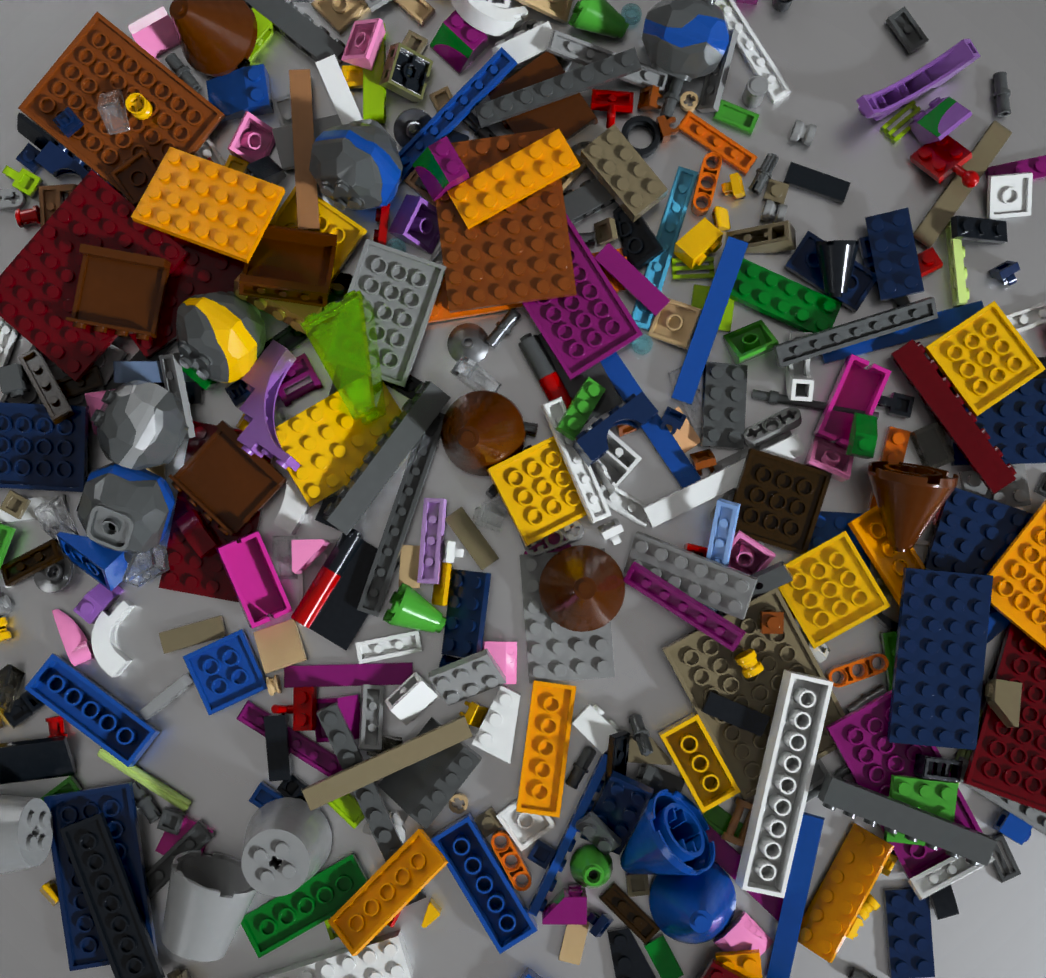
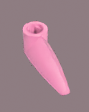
M52 610L71 664L77 666L95 658L92 644L87 640L77 623L61 610Z

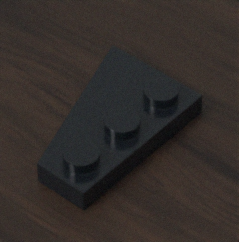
M620 206L613 211L618 236H620L623 247L624 257L627 256V260L637 270H640L665 251L642 216L635 222H632Z
M627 926L607 930L616 978H656L631 930Z

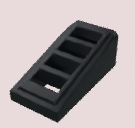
M916 754L913 774L926 779L960 783L963 761ZM942 763H944L943 772L941 775ZM950 764H953L951 776H949Z

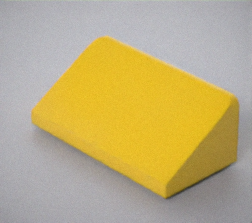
M442 562L440 584H434L432 604L448 605L453 566L451 563Z

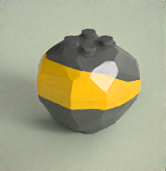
M232 291L193 295L178 307L176 340L180 353L179 363L186 369L191 368L196 371L197 375L203 380L210 379L221 383L241 380L249 372L265 348L266 326L261 319L260 311L251 303L238 298Z

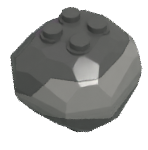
M141 380L124 383L112 391L107 390L101 400L104 402L100 410L96 409L91 417V421L94 422L93 425L97 426L100 448L106 458L132 470H142L162 464L168 465L175 456L189 428L185 423L183 405L180 400L158 384Z

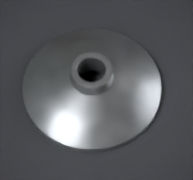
M417 108L402 112L397 117L393 128L397 143L404 147L432 119L430 115ZM410 125H415L414 131H409Z
M461 324L454 328L448 337V351L451 357L460 364L473 365L479 363L485 358L489 350V344L485 341L488 335L476 324ZM470 339L472 344L465 346L464 341Z
M62 552L64 559L33 574L35 584L40 590L47 593H56L68 585L73 574V564L68 555Z

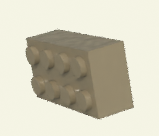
M615 124L581 150V160L632 222H635L666 197L667 187Z

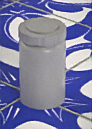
M757 75L749 79L742 95V102L746 107L756 108L761 104L768 89V83L764 77Z

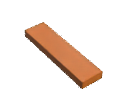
M690 111L687 112L677 126L680 129L679 132L707 151L718 153L723 162L744 176L757 159L756 155Z

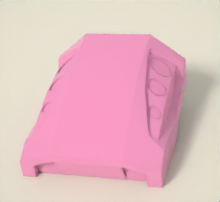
M483 641L482 650L488 649L506 676L505 684H516L517 641Z
M745 911L732 922L728 929H725L718 936V939L715 938L713 940L723 952L759 949L760 956L774 942Z

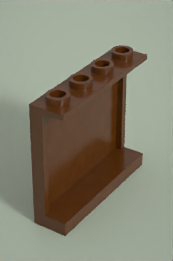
M546 51L494 88L488 96L493 100L566 72L556 57ZM577 93L503 120L501 123L506 129L510 127L514 134L550 128L560 129L567 141L588 125H596L598 120L582 95Z
M269 224L249 263H244L243 273L240 274L239 295L327 308L337 247V235Z
M80 243L79 252L83 254L72 315L71 318L66 317L65 320L73 323L72 327L86 329V326L94 327V331L102 333L112 330L115 331V335L128 337L129 333L136 335L135 338L149 341V337L157 339L171 262L165 258Z
M222 420L217 425L218 429L175 475L170 474L168 477L173 480L171 485L179 492L183 490L188 495L187 500L195 507L199 505L204 510L202 514L210 521L214 519L219 524L217 528L224 535L236 536L286 483L287 479L264 457L260 458L256 454L250 456L241 449L243 444L237 440L240 434Z

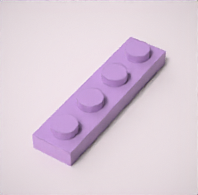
M424 498L417 583L440 584L447 505V500L443 498Z

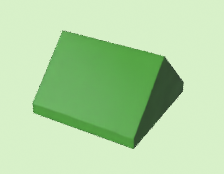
M762 320L723 335L734 364H741L774 350V345L779 344Z

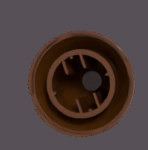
M174 0L171 3L169 11L183 55L194 69L212 77L224 76L239 69L238 65L244 58L248 59L252 54L257 40V21L253 10L249 8L244 0Z
M487 390L467 393L458 398L449 407L443 418L441 439L444 450L450 460L461 470L473 475L488 476V468L522 452L526 440L523 416L517 406L502 394Z
M888 461L869 462L867 473L889 545L894 547L893 550L907 552V549H912L958 484L959 476L953 474V478H949V471L911 463L899 462V464H888Z
M572 546L555 554L544 567L539 582L540 600L548 616L558 625L578 632L596 630L609 623L619 612L625 596L624 577L616 561L606 552L592 546Z

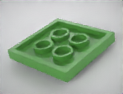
M891 774L889 797L954 822L959 783ZM886 830L884 832V840L886 842L925 846V842L918 840L916 843L906 839L903 833L897 832L895 835Z

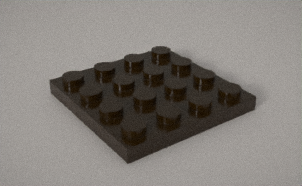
M749 448L732 501L741 504L735 533L740 530L754 540L802 555L805 554L808 550L832 473Z

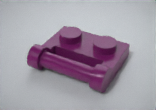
M305 353L296 357V361L288 370L279 388L278 394L286 407L291 405L292 401L317 388L319 390L323 388ZM309 376L311 377L312 382L288 395L286 394L285 389Z

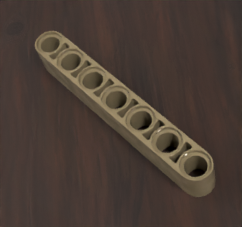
M994 120L971 151L972 158L961 167L967 171L977 172L980 179L1012 132ZM955 174L914 231V238L930 248L973 187H965L962 183V178Z

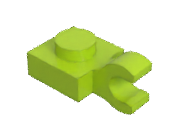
M6 165L2 171L5 176L14 180L12 184L14 188L33 198L43 182L40 177L24 168L17 172Z

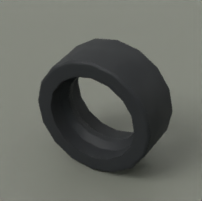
M643 115L634 116L627 120L621 133L628 140V134L633 127H647L653 136L651 144L643 149L635 148L642 158H647L658 148L661 137L660 128L650 117Z

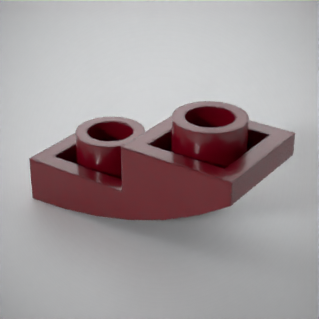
M190 509L176 520L182 534L200 558L205 557L219 546L211 530L204 526L196 510Z

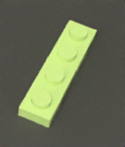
M950 220L945 227L952 305L953 307H959L968 303L967 300H969L970 293L969 289L966 288L965 281L968 273L963 261L965 258V247L962 246V240L952 239Z

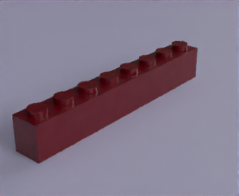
M912 339L893 352L891 358L992 495L1016 480L1014 476L1017 474L1010 463L1006 465L1001 459L1004 455L1000 449L990 444L988 441L990 436L986 430L978 428L975 423L978 421L971 411L967 412L962 405L965 403L958 393L954 395L950 390L952 385L945 376L941 378L937 372L939 367L934 360H928L924 355L926 350L920 342L916 343Z

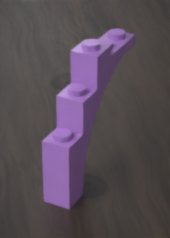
M963 39L942 55L900 81L875 93L862 95L856 100L859 104L858 109L864 117L875 119V121L883 120L902 105L909 104L913 100L915 101L931 88L940 87L981 56L970 39Z
M272 340L249 372L241 379L248 385L246 389L251 395L239 408L245 414L244 419L249 424L237 440L243 444L241 449L250 456L256 454L260 458L264 455L269 459L275 457L277 459L275 462L285 470L289 467L296 472L300 464L282 449L277 438L274 409L281 383L297 358L286 347Z

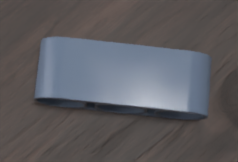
M113 361L114 383H127L134 380L164 383L160 361Z

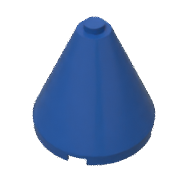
M668 789L659 791L650 798L621 855L620 864L622 869L629 874H702L711 868L715 860L714 841L709 842L706 831L710 828L707 821L696 805L678 791L669 793Z
M715 861L711 868L702 874L655 875L650 885L649 907L652 917L664 934L678 942L686 944L708 942L719 936L728 927L736 909L734 885L729 875Z

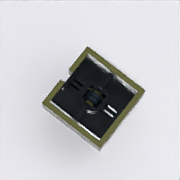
M400 42L390 46L379 85L413 103L421 101L427 85L424 82L430 75L433 61Z

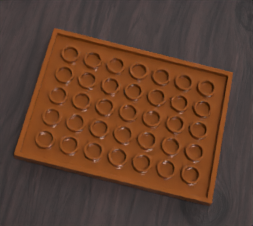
M99 12L94 14L18 107V109L121 193L122 191L109 174L112 170L142 149L148 153L157 168L169 147L194 155L225 118L223 112ZM140 93L151 103L153 110L148 119L139 120L127 110L125 101L130 94ZM67 107H70L84 123L69 138L64 135L53 121Z
M555 128L454 142L451 144L471 178L554 132ZM561 178L470 229H467L448 193L435 200L443 265L447 266L444 274L450 313L577 295Z

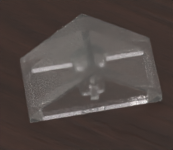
M121 89L100 94L97 109L108 134L113 135L130 131Z

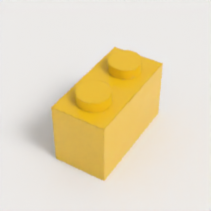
M703 218L675 243L673 254L692 270L696 265L700 266L707 259V255L711 252L715 253L721 247L723 233L708 219Z

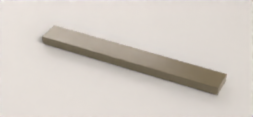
M463 715L301 790L310 811L473 737Z

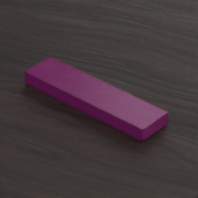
M610 243L594 257L602 268L655 317L670 302L659 289Z

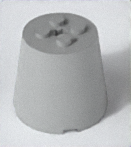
M0 794V874L41 865L49 854L53 839V821L47 804L40 798Z
M292 797L275 799L259 808L248 824L241 858L242 872L248 884L263 895L272 897L285 896L297 890L319 872L326 863L332 847V832L325 815L319 808L310 811L307 802L301 798Z
M201 850L186 851L178 854L172 863L161 941L169 951L182 958L199 962L216 961L226 954L257 891L246 881L240 860L217 852H213L211 856L201 854Z

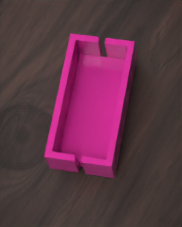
M853 354L846 357L813 435L829 442L835 441L834 444L847 449L854 414L835 411L833 407L839 406L865 411L866 415L872 416L892 371L877 364L868 366L870 361Z
M254 531L238 538L239 543L233 540L216 548L249 627L252 629L271 621L269 616H267L268 614L275 619L293 611L259 531Z

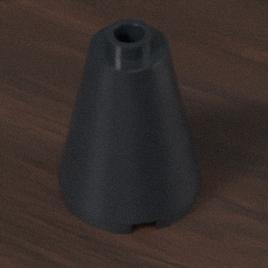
M815 241L825 293H829V297H842V294L847 293L859 241Z

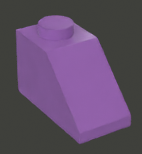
M99 583L83 597L73 611L89 624H95L100 613L108 611L123 593L124 589L117 585L110 591Z

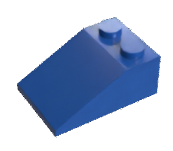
M264 64L241 67L227 75L206 81L209 102L225 114V118L222 121L243 118L246 111L254 116L274 113L269 75Z
M63 532L57 534L63 553L68 555L72 563L108 590L112 591L129 575L128 563L124 557L125 552L102 547L89 537Z

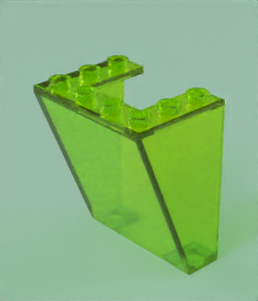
M353 290L345 294L342 301L338 303L334 301L324 307V311L319 314L312 313L306 316L301 326L353 419L358 420L361 418V422L364 425H368L384 416L386 408L374 308L360 290L357 292Z

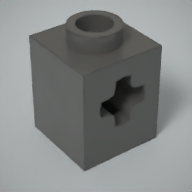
M15 363L0 367V387L3 394L16 398L23 396V392L30 391L27 374L21 364Z

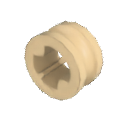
M692 91L684 92L679 102L680 109L686 113L688 111L693 112L699 102L697 94ZM686 98H690V101L693 99L691 106H687L688 103L684 104Z
M274 675L273 678L266 677L270 696H273L275 692H278V694L282 693L279 676Z
M455 793L449 800V808L453 813L460 814L467 809L468 799L463 793ZM455 798H459L460 801L464 800L463 808L458 809V806H453L452 802H455Z

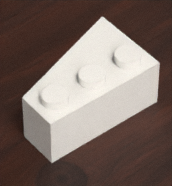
M593 416L580 433L584 430L589 432L593 429L591 425L598 419ZM609 430L607 434L609 450L604 456L594 462L592 466L611 495L642 458Z
M502 684L472 741V745L510 764L521 693Z

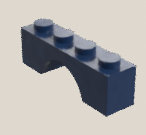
M49 141L34 159L55 178L74 174L80 176L83 180L91 171V169L88 171L83 167L85 163L77 156L70 157L67 154L69 150L62 144L58 143L55 145L52 141ZM107 181V183H108L110 186H112L115 190H117L112 184H110V183Z
M643 392L637 396L632 394L624 401L626 403L621 408L619 406L614 407L608 413L609 417L605 420L602 418L598 419L591 425L593 429L589 432L584 430L575 437L576 442L572 447L588 467L604 456L609 450L607 434L611 428L617 425H628L638 430L659 412Z

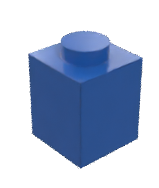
M1003 809L992 828L1022 845L1030 838L1033 826Z

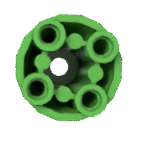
M606 0L577 1L568 22L569 25L577 29L620 39L624 36L629 26V23L625 22V18Z
M404 583L400 585L397 592L393 593L389 602L392 604L391 609H388L383 617V621L391 625L431 633H440L446 622V617L413 588Z
M584 844L572 855L570 871L574 880L581 886L598 888L611 877L613 870L612 858L609 853L604 855L595 845ZM591 871H596V872H597V873H593L591 876L589 875V873H590Z

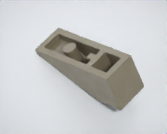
M788 220L727 232V238L730 236L749 243L745 253H779L796 249L795 229Z

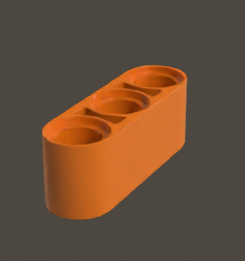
M716 152L707 153L700 166L691 202V211L697 216L705 215L712 204L722 165L721 156ZM713 161L716 164V167L710 168L707 166L706 162ZM708 181L710 182L711 187L705 188L702 186L701 182ZM699 200L704 201L706 207L700 208L696 202Z
M870 653L832 666L826 670L824 676L832 681V674L838 671L841 678L837 683H833V686L843 687L885 672L888 669L889 661L883 654ZM876 657L881 660V665L877 669L872 664ZM856 664L861 668L857 676L852 673V668Z
M504 829L496 830L491 837V846L513 887L518 891H525L531 886V872L508 832ZM497 836H504L507 842L501 846L495 843V838ZM508 855H514L517 858V862L510 865L505 861V858ZM524 874L528 880L526 883L520 884L516 881V877Z

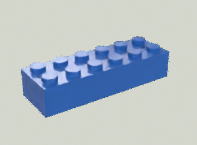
M53 653L24 688L127 767H133L160 733L159 730L62 657Z
M470 812L432 836V842L449 862L447 867L499 954L538 931L536 921L528 913L527 906L518 891L513 887L500 861L478 828Z

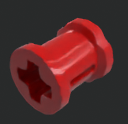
M38 205L33 206L31 209L21 210L19 208L15 210V218L19 227L22 228L32 223L40 224V208Z
M61 716L45 718L49 727L50 735L48 738L68 737V733H65L64 718Z

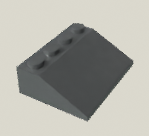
M431 717L417 736L439 727L441 724ZM460 742L384 777L378 786L410 817L427 830L479 764L482 757L464 742Z

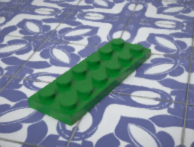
M744 258L729 297L802 332L811 333L832 328L842 305L839 301Z
M353 853L314 875L294 892L276 897L247 913L241 925L258 958L332 917L368 879Z

